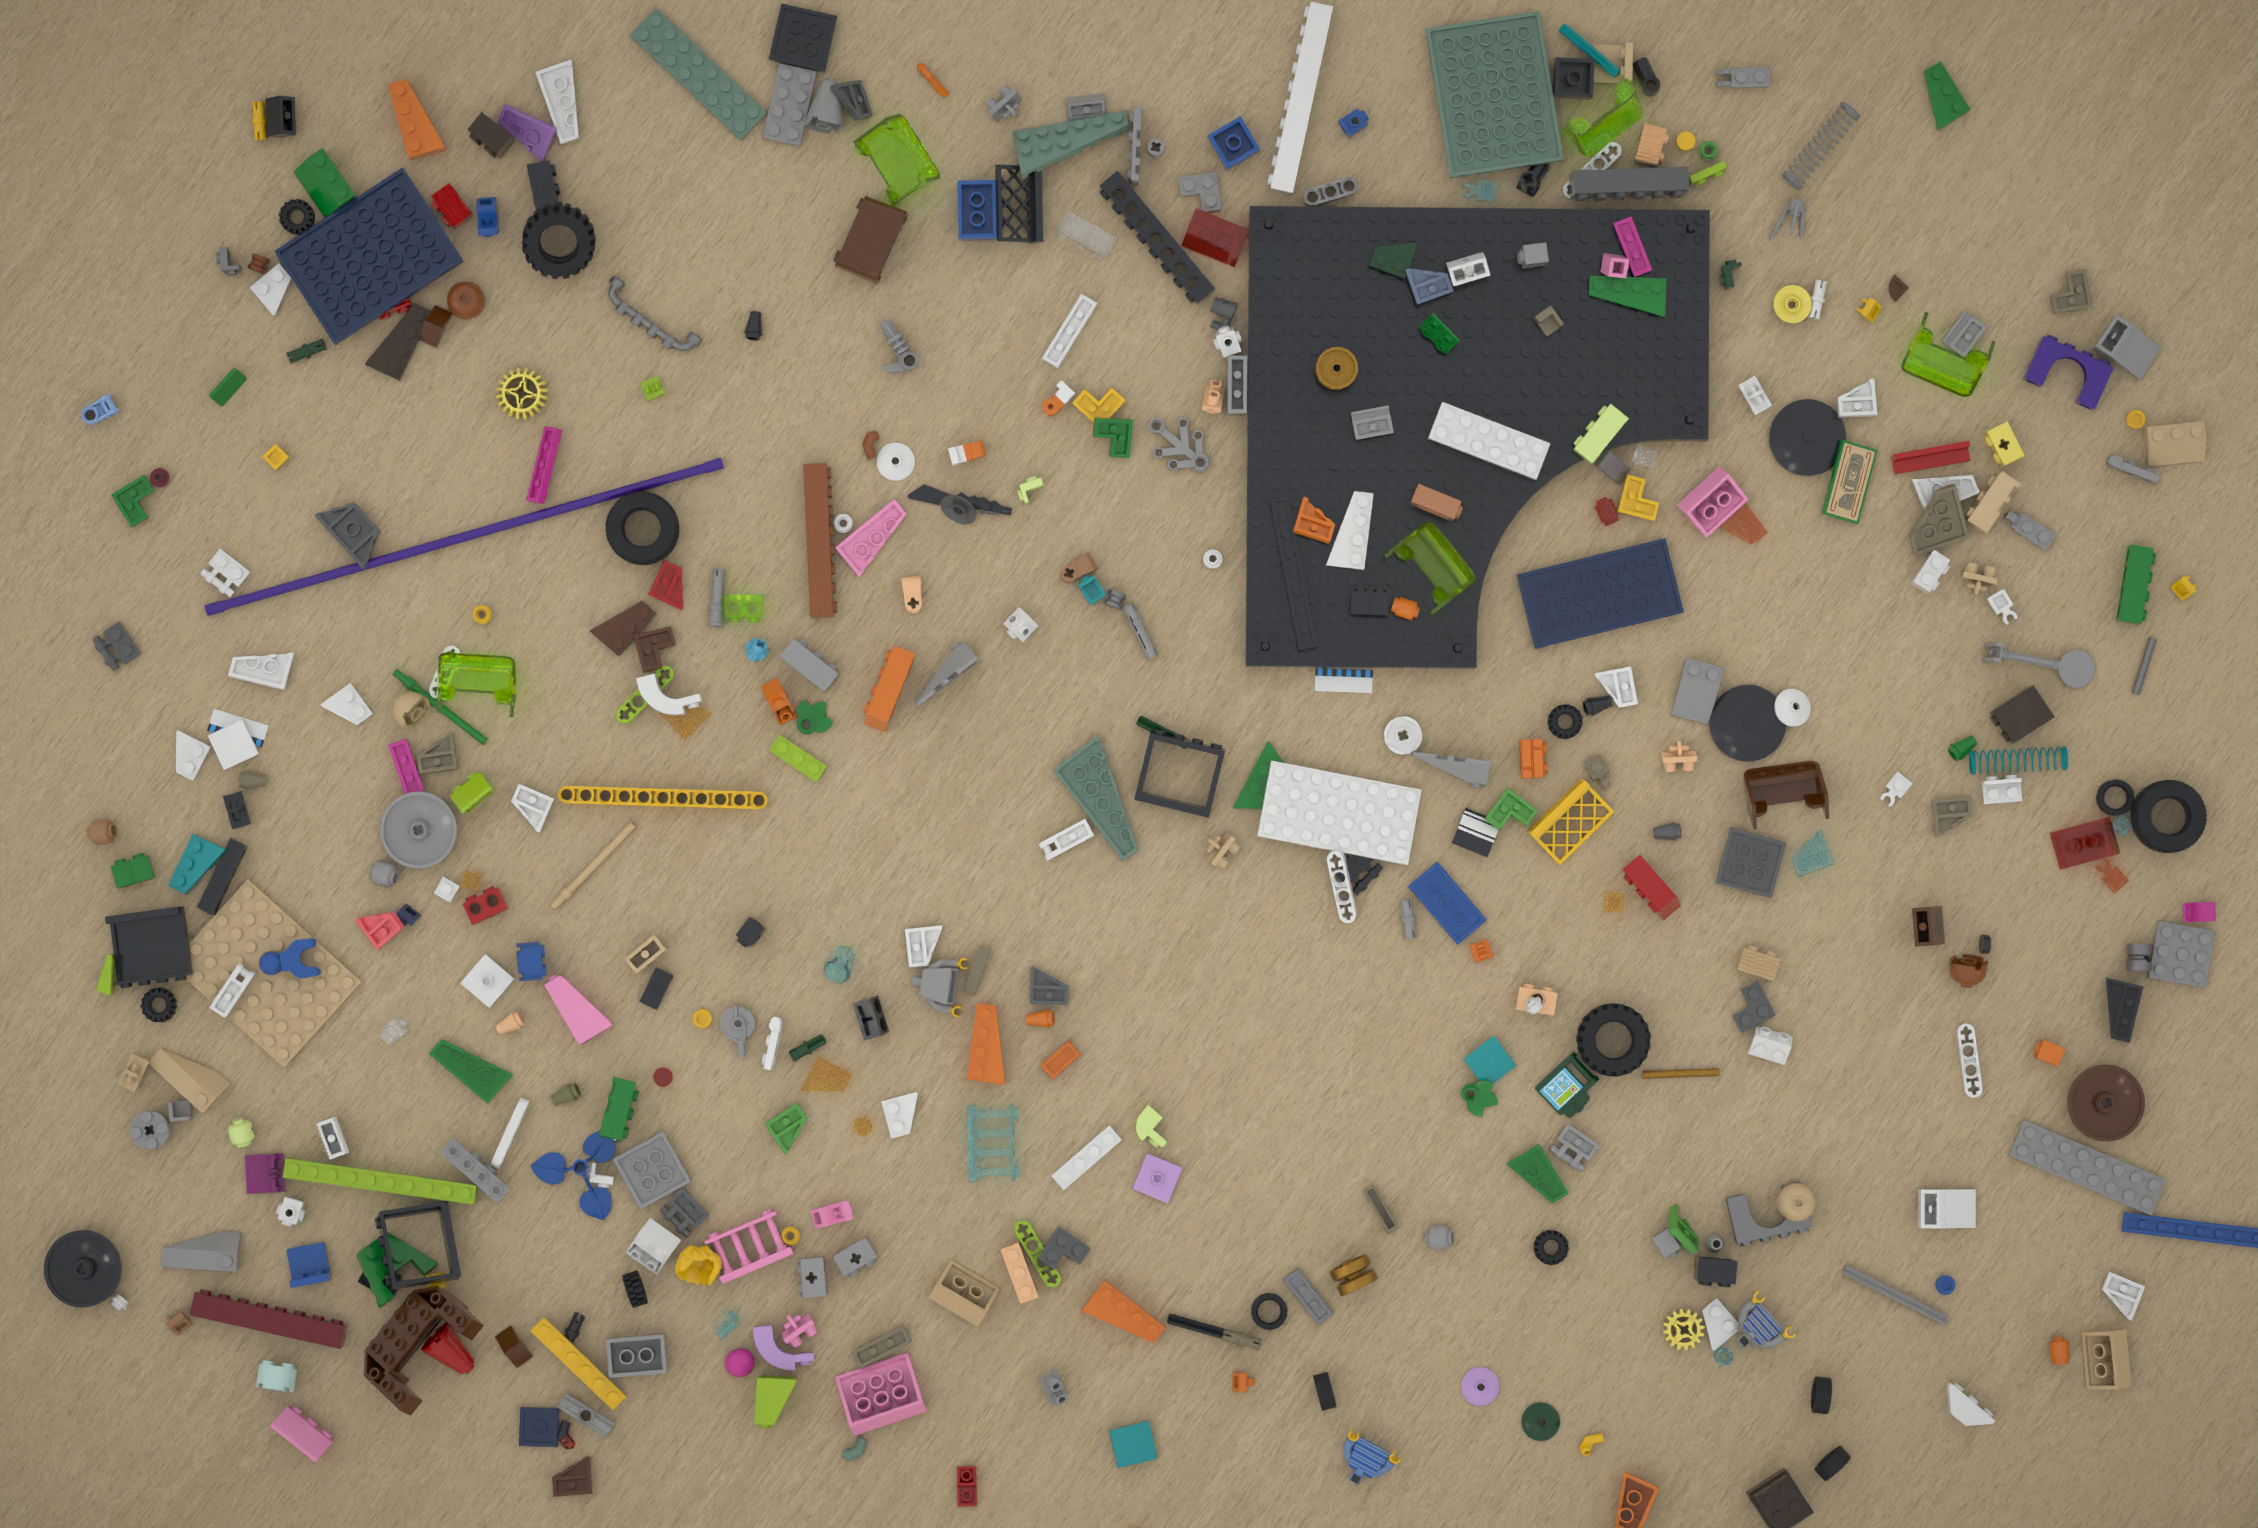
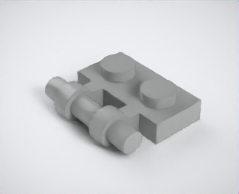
M1567 1123L1557 1138L1558 1141L1563 1143L1562 1146L1559 1148L1553 1144L1549 1151L1554 1153L1555 1157L1559 1160L1561 1158L1569 1163L1571 1168H1576L1582 1172L1585 1165L1580 1160L1584 1157L1590 1161L1600 1145ZM1568 1147L1577 1153L1574 1158L1565 1152Z

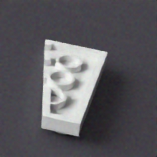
M1354 491L1326 566L1364 570L1373 493Z

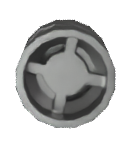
M2127 944V955L2130 956L2127 959V971H2152V960L2149 959V956L2152 955V944Z

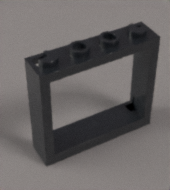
M1155 729V732L1151 731L1134 800L1209 818L1225 754V749L1222 748L1223 745L1211 743V745L1203 744L1204 740L1193 738L1192 741L1187 740L1181 734L1166 735L1164 730ZM1154 740L1218 755L1206 807L1142 791Z
M448 1201L379 1211L377 1218H375L376 1229L380 1230L378 1243L379 1247L383 1248L384 1255H381L383 1267L386 1266L387 1269L385 1282L386 1285L390 1286V1290L458 1280L461 1277ZM439 1211L450 1273L396 1282L385 1220Z

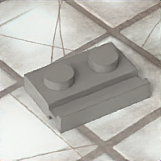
M1964 311L1942 340V343L1962 358H1965L1987 326Z
M1389 405L1351 412L1355 440L1394 433Z

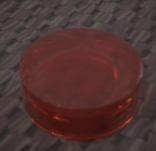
M662 1067L655 1071L653 1079L658 1086L665 1087L672 1082L673 1074L668 1068Z

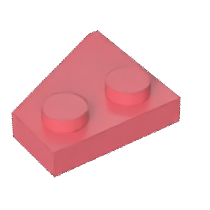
M394 911L364 916L355 920L377 950L382 948L405 927Z

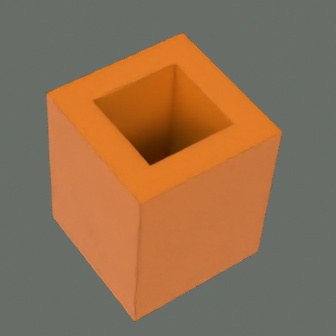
M2040 1040V1043L2037 1042L2034 1047V1058L2059 1066L2065 1048L2045 1040Z

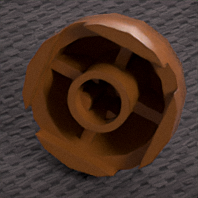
M463 281L456 283L447 295L449 310L460 319L470 320L482 313L485 307V295L481 288L473 282Z
M1962 954L1963 958H1957V955L1950 957V975L1962 987L1971 988L1973 985L1982 982L1986 977L1988 961L1984 962L1983 957L1972 954Z

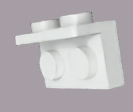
M2006 775L2003 780H1998L1997 776L1986 777V781L1981 782L1983 805L2022 801V778H2017V775Z

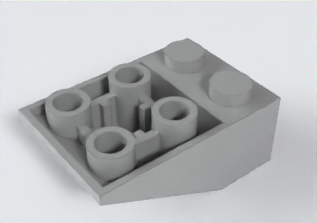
M2115 315L2092 349L2141 380L2161 347L2135 326L2120 316Z

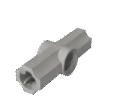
M568 1393L564 1395L558 1405L559 1409L606 1438L615 1425L613 1421ZM582 1411H590L591 1419L584 1420L581 1416Z

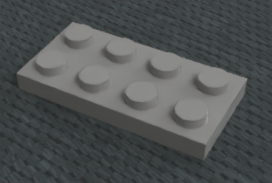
M779 63L763 139L801 146L805 119L808 114L817 71Z

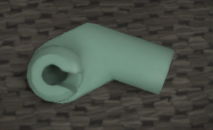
M858 1437L855 1447L844 1449L842 1457L847 1461H853L861 1457L867 1439Z

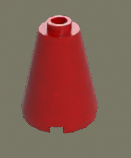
M448 1322L442 1324L435 1330L436 1333L426 1340L421 1350L426 1355L459 1374H468L474 1368V1359L453 1327Z

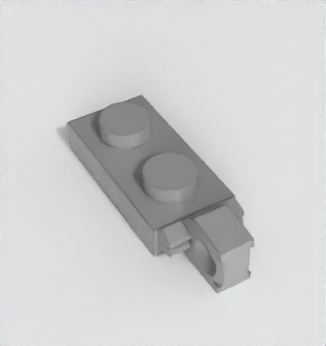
M2009 511L2004 519L2012 523L2010 527L2014 529V532L2044 551L2048 549L2056 536L2055 533L2020 512L2016 515Z

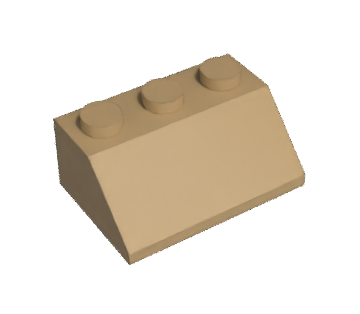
M2204 421L2153 426L2143 429L2147 467L2205 461L2206 432Z
M950 1260L928 1298L978 1327L1000 1288Z
M2126 1329L2081 1332L2087 1390H2115L2132 1387Z

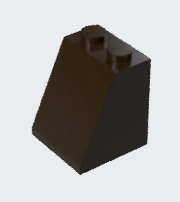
M2034 685L2026 687L1990 712L1992 715L1990 717L1991 721L1996 727H2000L2003 731L2001 736L2006 742L2011 744L2055 717Z

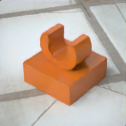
M1488 939L1469 945L1475 963L1494 957Z
M1233 1372L1232 1391L1247 1392V1386H1254V1378H1247V1373Z

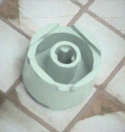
M263 1360L262 1364H259L256 1388H260L263 1385L262 1388L281 1392H287L288 1388L289 1392L294 1393L297 1369H295L293 1364L282 1363V1366H275L276 1363Z

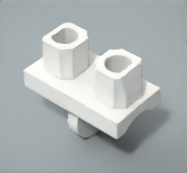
M1755 376L1738 385L1754 415L1772 406Z

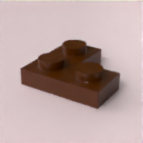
M671 626L633 636L642 672L662 669L658 650L676 645Z

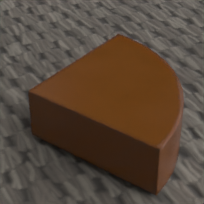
M1896 275L1892 277L1889 284V293L1894 302L1909 288Z

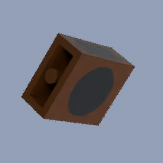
M1942 906L1912 908L1915 947L1945 944Z

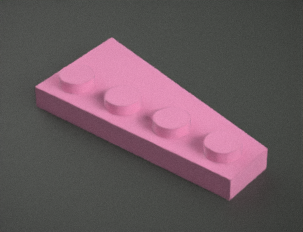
M893 499L835 546L859 577L905 517V511Z

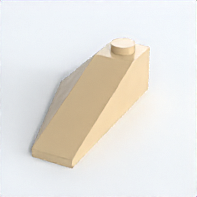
M162 1048L150 1059L149 1065L202 1113H206L231 1085L217 1071Z

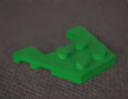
M387 1232L394 1273L409 1262L423 1276L437 1267L438 1263ZM377 1238L357 1253V1259L365 1277H367L370 1283V1289L377 1300L376 1303L381 1308L390 1302L394 1295L383 1283L387 1269L386 1266L383 1267L381 1255H384L383 1248L379 1247Z

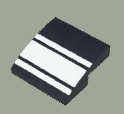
M1465 808L1452 844L1488 857L1498 829L1484 819L1485 815Z

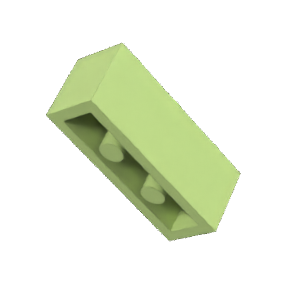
M1612 404L1608 407L1604 405L1597 413L1600 417L1596 422L1592 420L1585 428L1588 432L1583 437L1580 435L1573 443L1575 445L1573 450L1590 464L1595 461L1629 419Z

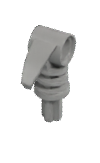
M889 319L885 320L880 324V327L889 339L886 342L887 345H893L892 351H897L895 355L898 358V362L882 366V370L891 373L915 370L919 364L917 355L910 352V345L906 346L905 344L907 340H902L904 334L902 332L898 333ZM909 356L915 358V363L912 366H907L904 363L905 359Z

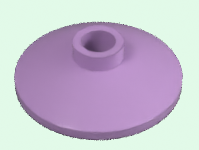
M1473 1368L1462 1379V1394L1471 1404L1477 1406L1487 1405L1494 1401L1499 1393V1380L1494 1372L1487 1368ZM1480 1383L1484 1384V1389L1481 1391L1477 1389V1385Z

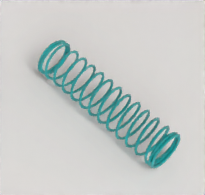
M2057 746L2055 752L2052 747H2049L2048 752L2044 747H2042L2039 753V750L2035 747L2033 749V752H2031L2030 748H2027L2024 754L2022 748L2018 750V753H2016L2015 749L2013 748L2010 751L2009 755L2007 749H2004L2003 754H2001V751L1997 749L1994 756L1992 750H1989L1988 755H1986V752L1982 750L1979 757L1978 752L1975 750L1969 752V768L1971 775H1975L1976 752L1979 761V774H1982L1981 758L1982 753L1984 752L1987 764V774H1989L1988 763L1989 754L1991 752L1994 760V773L1996 774V757L1997 752L1999 751L2002 763V773H2004L2003 762L2004 753L2006 751L2009 759V772L2011 773V756L2012 751H2014L2017 762V772H2019L2018 761L2019 753L2021 750L2024 758V772H2026V755L2027 750H2029L2032 761V772H2034L2033 760L2034 752L2036 749L2039 757V771L2041 772V754L2042 750L2044 749L2047 760V771H2049L2048 759L2049 751L2051 748L2054 756V770L2056 771V753L2057 749L2059 748L2061 754L2062 770H2067L2068 751L2066 746H2062V748Z

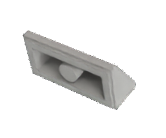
M1103 93L1066 98L1069 121L1106 114Z

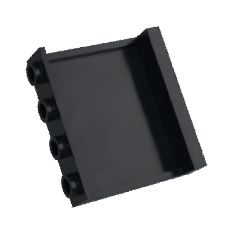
M184 906L105 917L106 924H110L117 975V982H114L113 985L129 988L132 987V983H139V986L150 985L152 980H157V983L169 982L168 978L175 977V981L187 980L186 976L193 975Z

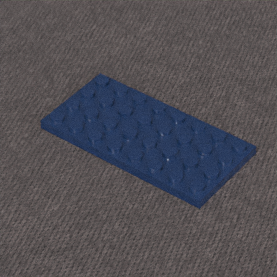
M1666 538L1516 575L1534 649L1684 613Z

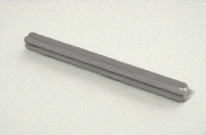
M1845 1266L1843 1275L1943 1325L1947 1322L1948 1315L1851 1266Z

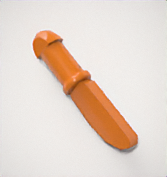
M919 63L917 70L922 73L935 91L943 97L949 96V92L935 78V75L926 68V65Z

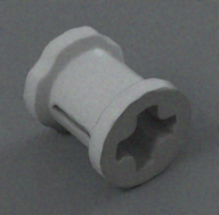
M1160 139L1150 140L1147 145L1148 154L1155 158L1161 157L1164 153V143ZM1153 144L1155 146L1160 145L1159 152H1157L1156 150L1153 152L1151 151Z

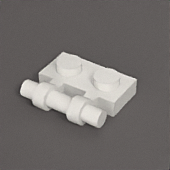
M219 549L208 563L214 568L212 572L204 568L200 575L206 578V582L215 585L220 593L226 594L231 598L235 591L230 586L234 583L240 587L251 572L222 549ZM219 573L227 578L225 583L216 577Z

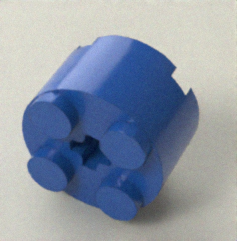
M540 941L516 943V947H520V951H517L518 973L523 976L519 977V982L543 980V976H547L546 964H542L541 957H545L544 945H540Z

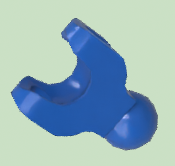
M316 939L295 940L283 952H265L259 959L260 970L266 975H276L281 970L282 972L290 971L298 978L320 975L321 971L318 967H306L300 960L304 950L316 946Z

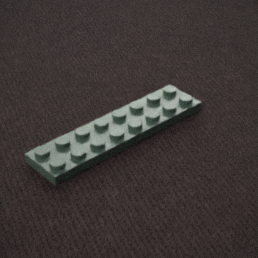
M657 8L630 34V37L740 141L767 114L758 103Z

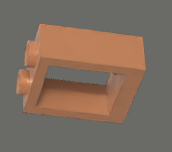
M1418 484L1410 502V505L1451 522L1455 518H1459L1463 509L1460 506L1462 501L1421 484Z

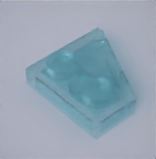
M1822 829L1818 830L1803 848L1792 857L1791 861L1797 877L1834 865Z

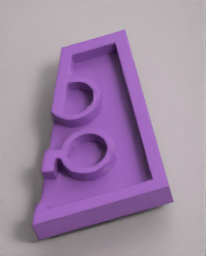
M505 104L498 123L514 138H517L540 162L545 161L557 127Z

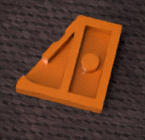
M1303 497L1293 532L1329 544L1335 524L1329 518H1326L1319 508L1316 509L1307 497Z

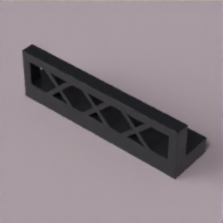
M232 838L229 839L225 848L228 851L221 856L197 908L212 916L216 915L249 846Z

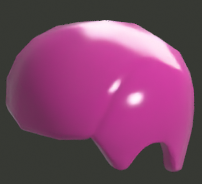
M734 1349L727 1354L724 1360L725 1369L730 1375L735 1377L747 1376L755 1366V1358L747 1349Z

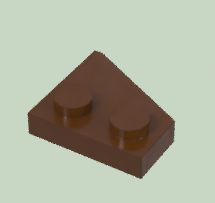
M586 1456L583 1460L552 1477L553 1497L593 1494L590 1456Z

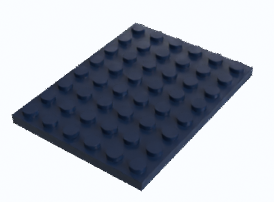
M403 167L274 251L335 346L464 262Z

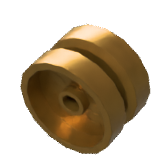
M1332 347L1325 350L1319 356L1315 365V374L1318 381L1324 387L1331 390H1342L1348 387L1355 380L1358 373V363L1355 356L1349 350L1342 347ZM1334 365L1340 366L1339 372H1335L1333 370Z
M1367 1254L1349 1259L1329 1271L1333 1281L1346 1279L1336 1287L1340 1296L1352 1293L1378 1279L1374 1269L1361 1271L1371 1264Z

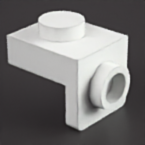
M596 1162L589 1166L587 1177L590 1178V1182L598 1183V1187L609 1188V1184H614L615 1176L596 1174Z

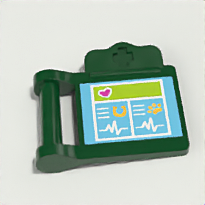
M1574 1051L1535 1087L1536 1091L1559 1115L1564 1113L1569 1118L1583 1110L1584 1105L1590 1100L1586 1092L1600 1080L1597 1075L1594 1076L1576 1058L1577 1054ZM1570 1062L1589 1081L1586 1085L1569 1070L1567 1065Z

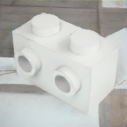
M1932 550L1911 584L1926 594L1931 590L1934 592L1940 583L1938 581L1940 575H1945L1950 568V565H1948L1950 559L1936 550Z

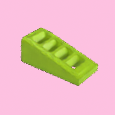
M113 954L106 956L96 987V991L108 995H113L115 959Z

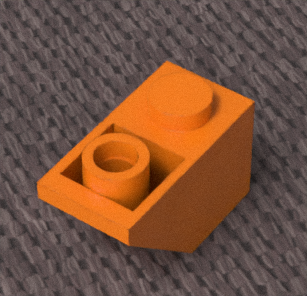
M778 678L761 685L766 700L779 725L797 717Z

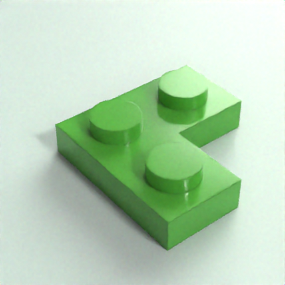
M1507 788L1484 819L1498 830L1503 827L1510 816L1526 827L1538 810Z

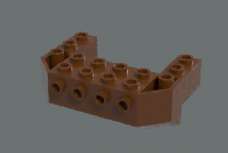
M439 1286L413 1290L365 1349L364 1377L397 1409L411 1416L422 1403V1400L406 1385L410 1379L401 1372L405 1364L442 1319L470 1340L474 1339L484 1325L467 1310L468 1307Z

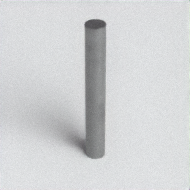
M2149 638L2132 693L2140 695L2156 643L2154 638Z

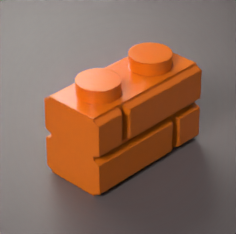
M1543 739L1519 740L1521 779L1544 778L1545 774H1548V762H1544V754H1547V743H1543Z

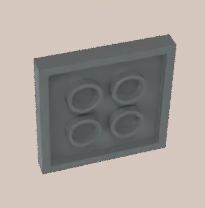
M1730 827L1715 883L1772 898L1786 842Z

